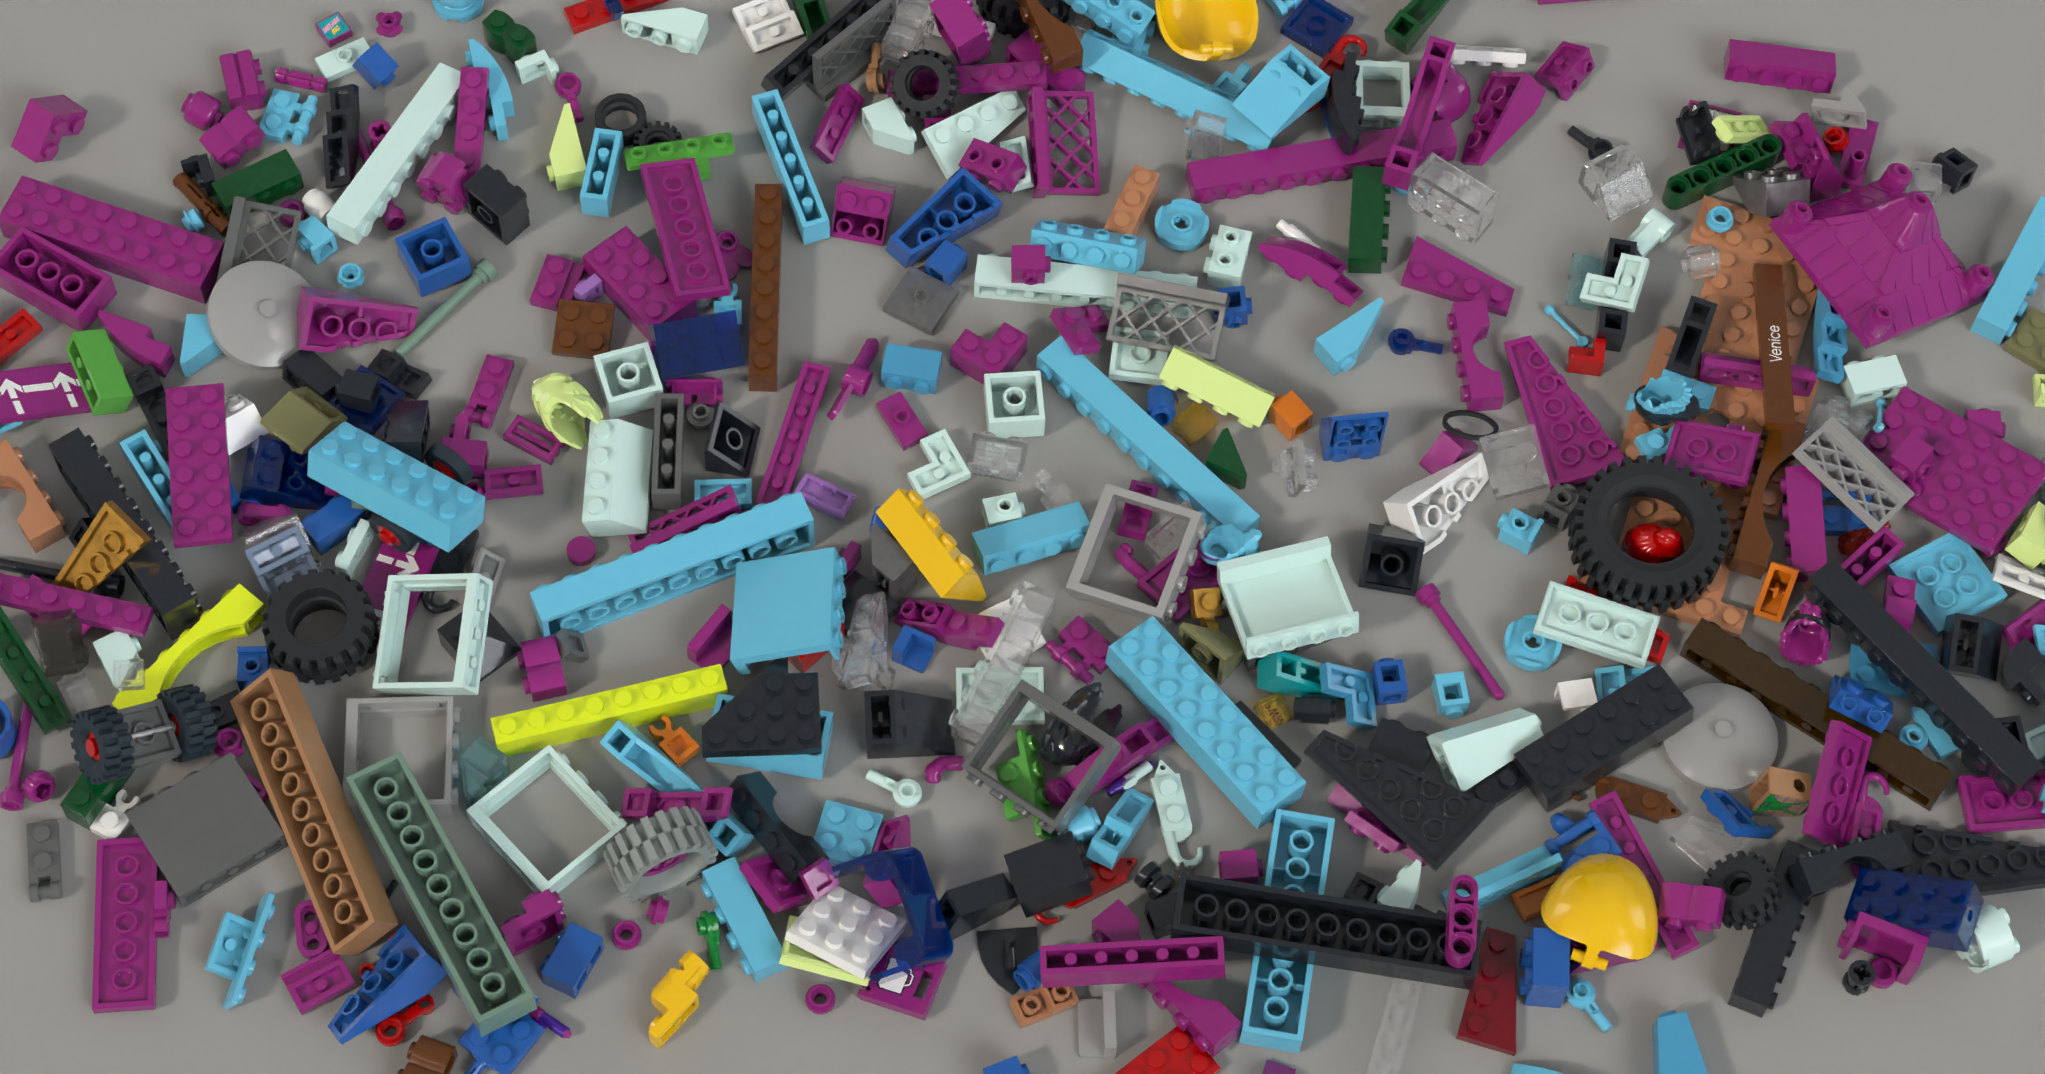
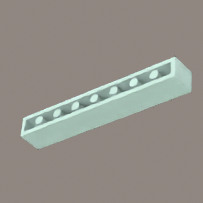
M443 63L438 64L326 215L328 229L334 235L356 245L364 236L369 235L377 217H381L384 214L387 203L392 197L395 198L398 195L402 183L406 178L412 176L418 161L426 157L429 146L434 140L439 139L443 132V127L448 120L451 121L455 117L458 108L461 71Z
M978 254L974 297L1069 307L1099 305L1101 310L1112 311L1118 286L1116 284L1118 274L1123 272L1076 263L1051 261L1050 273H1045V283L1027 285L1024 283H1011V258L999 257L995 254ZM1138 271L1135 275L1128 274L1197 288L1198 277L1185 273L1176 275L1160 271ZM1123 293L1120 305L1125 312L1140 304L1134 295ZM1139 296L1142 302L1147 299L1145 297ZM1154 299L1145 305L1150 315H1158L1166 310L1161 300ZM1166 302L1169 307L1175 304L1171 302ZM1180 305L1172 311L1177 318H1189L1193 315V312L1187 305ZM1143 308L1135 312L1138 314H1146Z

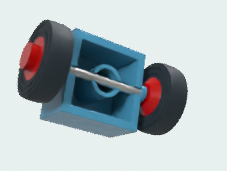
M433 444L424 455V459L429 467L463 485H467L473 476V471L468 463L458 453L443 444ZM375 512L369 519V525L379 538L400 552L408 553L416 545L417 541L432 546V543Z

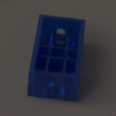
M1861 867L1843 918L1848 923L1849 919L1855 920L1861 911L1928 937L1927 947L1968 952L1984 899L1975 882Z

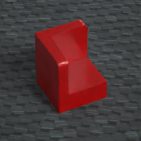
M1595 338L1592 349L1570 346L1568 350L1567 372L1600 377L1605 362L1606 339Z

